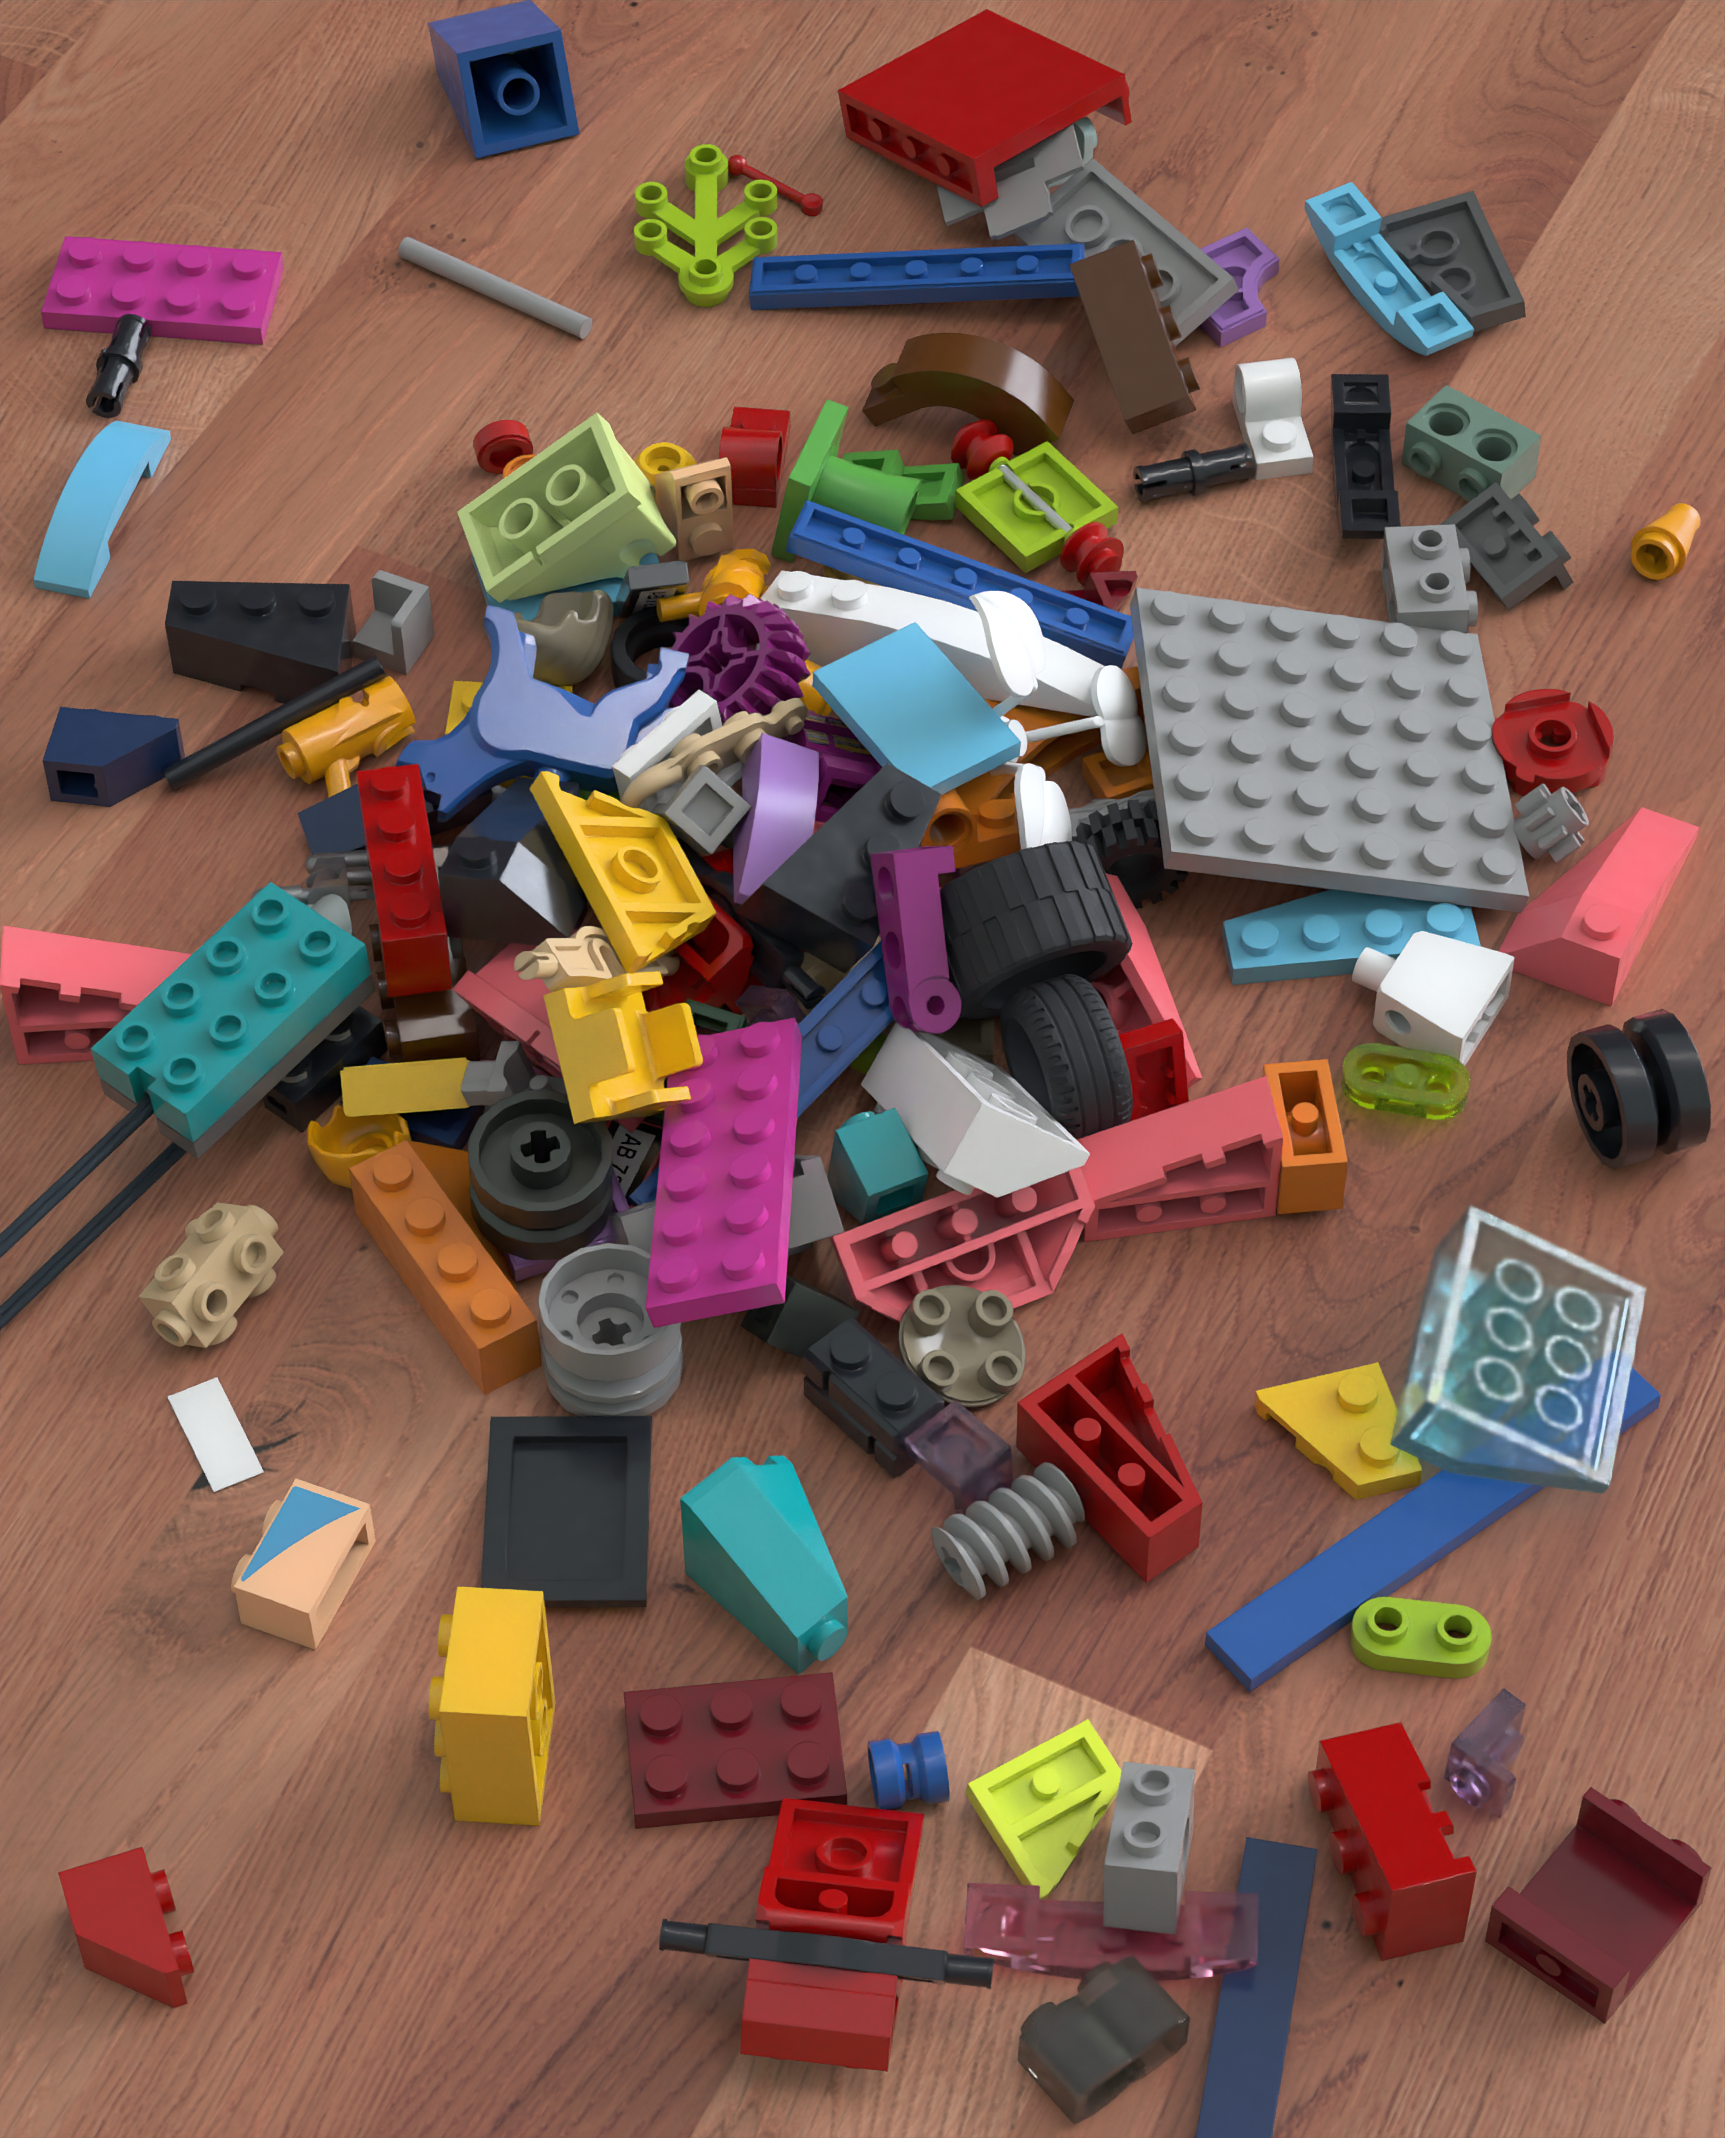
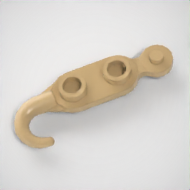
M792 698L787 701L778 702L768 715L762 716L760 713L748 714L746 711H741L731 716L722 727L703 736H700L698 733L690 734L676 744L671 752L670 759L654 765L638 775L629 784L620 802L628 807L638 808L652 794L676 783L684 784L699 765H705L717 775L720 770L739 761L745 764L761 733L778 738L798 733L804 726V721L808 715V708L799 698Z

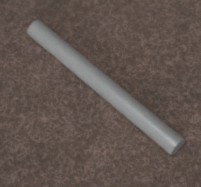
M405 237L400 243L398 255L405 260L581 339L586 338L591 331L592 319L413 238Z

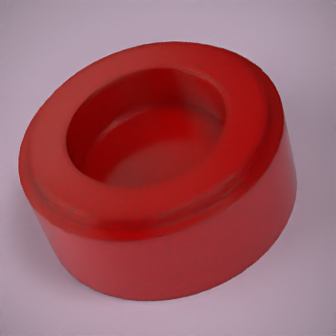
M515 420L492 422L483 427L473 440V448L479 466L490 473L503 474L504 468L511 460L523 455L533 454V444L527 427Z

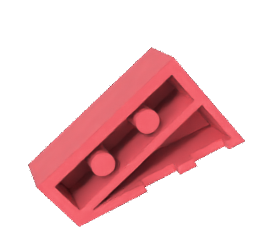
M3 926L0 989L18 1064L94 1060L91 1048L192 954Z

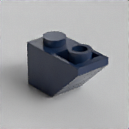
M60 707L42 760L51 801L111 807L166 778L162 770L185 758L179 719L156 715L107 712L97 709Z

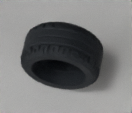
M1064 974L1019 988L1010 993L1002 1006L1000 1014L1001 1037L1010 1075L1076 1140L1127 1123L1131 1118L1133 1109L1132 1086L1128 1065L1116 1027L1096 989L1087 980L1077 975Z

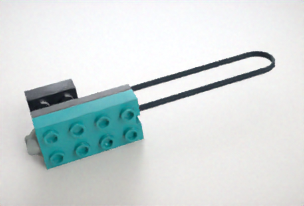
M270 882L91 1048L104 1094L128 1110L129 1113L0 1234V1258L153 1114L157 1117L156 1120L160 1133L171 1140L172 1143L0 1306V1330L187 1152L199 1159L262 1098L265 1108L303 1133L310 1121H315L342 1095L340 1071L344 1070L343 1067L366 1066L372 1056L379 1059L388 1051L382 1020L359 1006L375 991L366 946L354 937L347 903L341 896L330 894L322 897L315 904L305 905Z

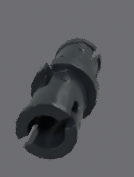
M125 314L119 317L107 350L105 348L102 349L96 362L97 377L87 395L86 404L88 408L93 407L97 397H99L93 413L100 417L113 418L118 416L122 410L131 382L135 383L138 381L143 368L141 355L152 334V327L148 324L144 326L141 335H139L146 321L143 317L135 314Z
M1246 443L1201 454L1195 449L1183 451L1181 458L1146 466H1135L1133 469V479H1141L1142 482L1134 484L1135 490L1142 503L1149 502L1151 499L1188 491L1192 493V496L1205 494L1206 487L1242 479H1253L1254 466L1246 467L1245 463L1253 461V457Z

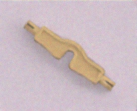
M594 926L582 927L569 938H547L534 950L523 951L518 954L514 962L515 972L523 971L518 975L521 979L541 978L546 987L552 992L563 988L584 987L626 974L605 931ZM671 950L636 973L660 971L662 978L664 976H671L679 969V956L672 957L676 952Z

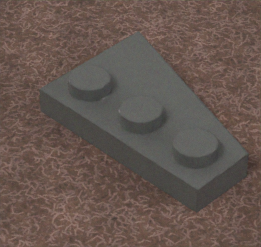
M1474 191L1382 217L1379 234L1432 296L1440 292H1444L1472 325L1474 332L1526 317L1525 301Z

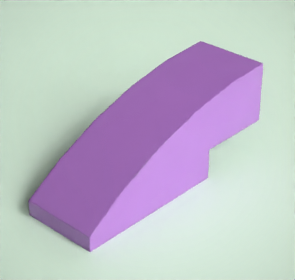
M761 733L742 769L743 799L751 807L733 828L735 903L742 905L762 883L813 835L819 781V752L765 733Z

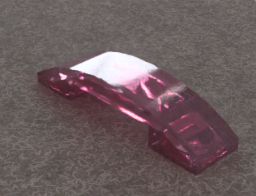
M967 1883L964 1955L984 1958L994 1957L995 1965L1006 1968L1083 1980L1169 1981L1236 1972L1257 1966L1259 1894L1186 1891L1185 1905L1180 1907L1176 1934L1105 1927L1104 1902L1040 1900V1885Z

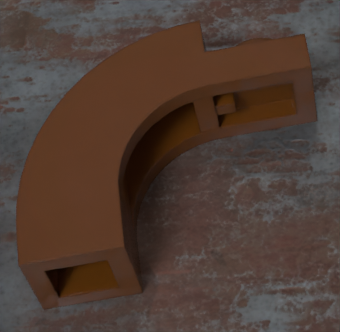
M945 332L931 333L908 339L898 362L886 365L873 377L871 381L872 388L862 412L876 427L926 407L942 406L959 409L974 415L980 420L988 419L994 422L998 428V434H1005L1012 439L1014 444L1013 454L1016 456L1046 441L1051 443L1058 440L1073 406L1074 399L1052 374L1018 350L1003 343L976 335Z

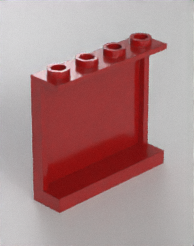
M988 9L838 90L846 138L980 207L998 198L994 167L1088 114L1096 111L1125 126L1132 122L1128 99L1130 90L1125 74Z

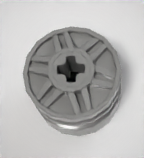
M613 1243L580 1248L559 1260L543 1279L538 1299L540 1330L543 1337L544 1373L549 1392L566 1411L577 1416H647L664 1406L679 1387L684 1365L683 1344L680 1332L681 1323L654 1328L645 1309L651 1253L636 1246Z

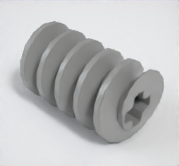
M1045 1462L1034 1470L1033 1477L1022 1475L1013 1481L1011 1490L999 1488L989 1496L988 1503L976 1501L966 1509L965 1516L963 1514H953L944 1521L943 1529L932 1527L931 1538L936 1553L951 1578L959 1586H962L972 1598L979 1601L986 1596L985 1585L982 1579L983 1575L986 1574L1000 1588L1007 1585L1009 1577L1004 1564L1007 1561L1019 1573L1024 1575L1032 1569L1028 1549L1031 1548L1041 1560L1047 1562L1055 1556L1054 1547L1050 1539L1051 1536L1054 1535L1061 1545L1068 1549L1075 1546L1077 1537L1073 1524L1076 1522L1082 1524L1085 1521V1511L1080 1496L1064 1473L1055 1465Z

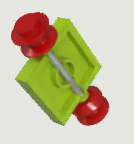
M983 419L969 423L958 431L953 440L951 461L952 463H959L961 469H966L967 476L971 482L955 490V507L1024 573L1059 555L1061 566L1066 571H1076L1077 581L1084 587L1089 573L1116 572L1120 570L1124 545L1118 538H1108L1107 531L1108 528L1118 523V506L1048 441L1010 461L1014 451L1013 441L1005 434H998V428L991 420Z

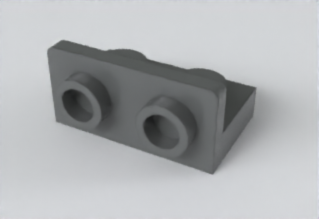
M1497 482L1440 524H1455L1459 548H1468L1470 565L1508 611L1552 577L1556 579L1564 590L1574 583L1563 565L1571 559V556L1552 531L1541 536L1534 528V525L1540 520L1527 501L1520 494L1510 499Z

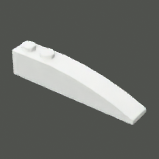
M781 571L761 597L763 601L768 600L772 605H778L799 626L800 632L804 635L803 641L806 643V648L811 653L808 659L822 667L916 622L983 699L1002 702L1010 696L1000 685L994 671L986 643L984 627L977 611L943 600L890 587L865 584L859 580H839L814 576L802 571ZM1043 637L1046 665L1041 673L1035 675L1038 684L1037 691L1019 703V705L1091 717L1097 716L1091 696V683L1094 673L1099 668L1105 666Z

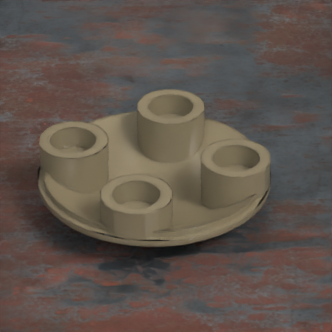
M959 1285L940 1286L923 1290L917 1294L902 1316L898 1330V1345L903 1363L944 1399V1402L961 1407L986 1406L1001 1400L1019 1382L1025 1366V1343L1021 1330L1013 1318V1306L1004 1294L995 1290L981 1292L974 1288Z

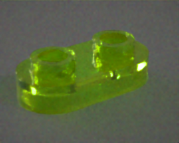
M1366 1043L1356 1046L1345 1056L1342 1067L1341 1087L1350 1101L1364 1108L1432 1120H1444L1458 1115L1465 1108L1469 1095L1470 1075L1467 1068L1459 1060L1448 1055L1381 1043Z

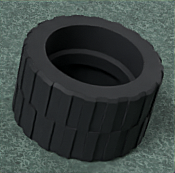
M1053 842L1019 850L1013 854L999 857L980 867H976L962 876L951 880L939 889L949 982L955 986L961 998V1013L959 1017L966 1019H988L1000 1016L1002 1006L1010 993L1019 988L1060 975L1074 974L1091 983L1121 963L1130 952L1133 944L1097 851L1092 845L1084 842Z

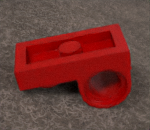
M734 406L731 425L722 429L719 447V459L727 457L731 465L732 505L777 508L791 429L790 411Z

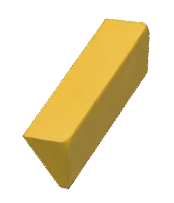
M467 1058L343 1067L344 1070L340 1071L343 1111L348 1117L468 1108L470 1106H468L461 1092V1085L470 1060H467Z

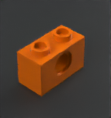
M1328 1059L1263 1064L1262 1077L1267 1076L1283 1134L1277 1197L1278 1214L1342 1209L1348 1160Z

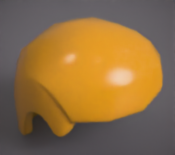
M340 1104L334 1107L332 1117L325 1126L321 1127L318 1122L310 1121L307 1127V1145L315 1164L333 1184L352 1189L349 1173L350 1167L405 1140L411 1141L407 1121L399 1113L348 1117L343 1111V1105Z

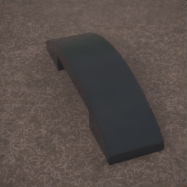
M1331 374L1333 484L1337 523L1341 539H1383L1385 527H1401L1398 491L1394 489L1390 439L1391 401L1388 374Z

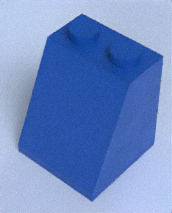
M531 0L428 23L438 77L476 158L580 134L561 29Z

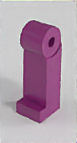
M924 846L871 853L870 859L892 1016L898 1025L904 1029L923 1033L939 1034L945 1032L957 1022L961 1013L959 992L949 982L938 874L955 872L953 846Z

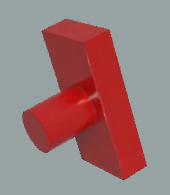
M1173 1018L1119 1034L1132 1086L1133 1109L1128 1122L1189 1102L1183 1031Z

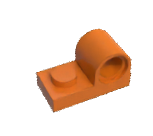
M955 789L943 794L919 847L953 846L955 869L1018 852L1021 850L1015 797L988 800L980 806L968 809Z

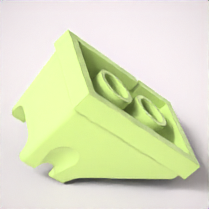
M597 412L457 511L486 592L499 603L506 599L510 601L606 578L618 577L624 579L627 569L631 566H639L640 559L644 555L654 553L663 556L676 546V539L666 526L654 499L655 487L618 443L610 424Z

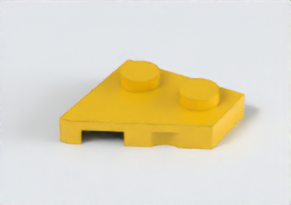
M1378 1362L1256 1390L1254 1407L1257 1414L1265 1421L1273 1417L1296 1437L1295 1447L1314 1464L1327 1468L1332 1474L1333 1481L1355 1500L1420 1485L1422 1476L1421 1465Z

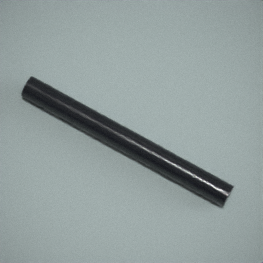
M374 655L168 766L162 771L171 788L175 791L281 734L284 729L335 705L340 699L361 691L387 677L377 656Z

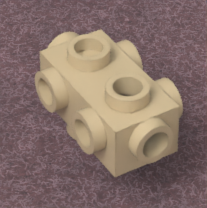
M217 1202L198 1219L188 1223L185 1228L187 1239L172 1256L165 1259L157 1267L153 1280L138 1296L154 1317L152 1325L162 1338L179 1347L186 1344L207 1348L208 1345H216L223 1342L235 1331L237 1319L234 1317V1313L247 1298L256 1297L271 1287L276 1278V1272L272 1267L284 1253L273 1238L279 1228L270 1214L255 1205L240 1206Z

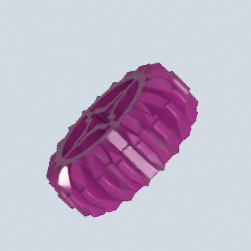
M729 594L722 606L709 601L705 614L701 617L689 614L690 625L682 633L672 632L676 642L671 650L688 653L689 660L685 677L670 700L668 709L681 706L695 692L701 690L717 701L723 725L731 716L738 712L746 711L748 714L760 713L762 716L770 714L772 708L780 701L804 697L798 683L811 675L805 663L811 653L806 648V643L803 641L804 635L800 632L799 626L778 605H772L768 600L763 601L761 598H756L751 594L743 599ZM757 643H760L759 650H756Z

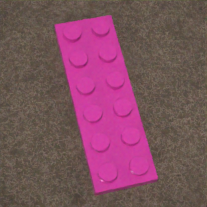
M795 1017L774 1022H759L749 1027L711 1035H697L703 1058L702 1065L668 1076L667 1088L688 1086L691 1100L665 1107L645 1306L654 1328L785 1303L802 1035Z

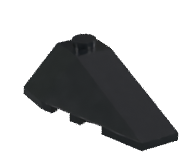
M519 777L456 837L438 873L447 937L538 946L547 938H569L580 929L588 911L587 897L530 791V787L535 779ZM559 781V787L562 791L580 798L578 783Z

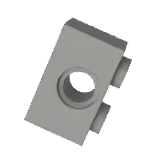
M1123 1762L1104 1862L1105 1927L1176 1934L1194 1830L1195 1769Z

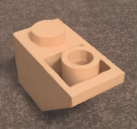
M727 457L655 474L656 503L666 526L676 539V546L673 548V551L678 561H687L734 548L731 465Z

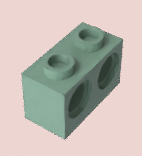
M1445 385L1406 422L1402 464L1414 470L1417 474L1427 477L1455 492L1469 502L1495 482L1512 499L1536 477L1541 435Z

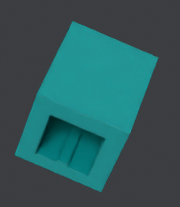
M896 1108L876 1115L871 1111L859 1113L846 1120L839 1129L835 1130L827 1178L835 1202L859 1222L866 1224L923 1201L929 1173Z

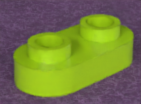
M1377 1597L1363 1603L1355 1612L1352 1621L1350 1643L1356 1657L1373 1669L1459 1679L1472 1676L1484 1667L1489 1656L1492 1634L1486 1619L1476 1610L1464 1605L1394 1597ZM1376 1624H1394L1397 1627V1629L1393 1631H1385L1380 1629ZM1449 1630L1458 1631L1466 1634L1467 1637L1456 1639L1449 1636L1446 1632Z

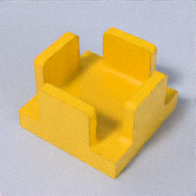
M660 971L626 973L588 986L563 988L543 995L574 1124L651 1116L664 1112L665 1107L691 1100L688 1086L664 1087V1079L666 1077L699 1067L703 1063L690 1006L687 1003H679L648 1013L642 996V991L663 985Z

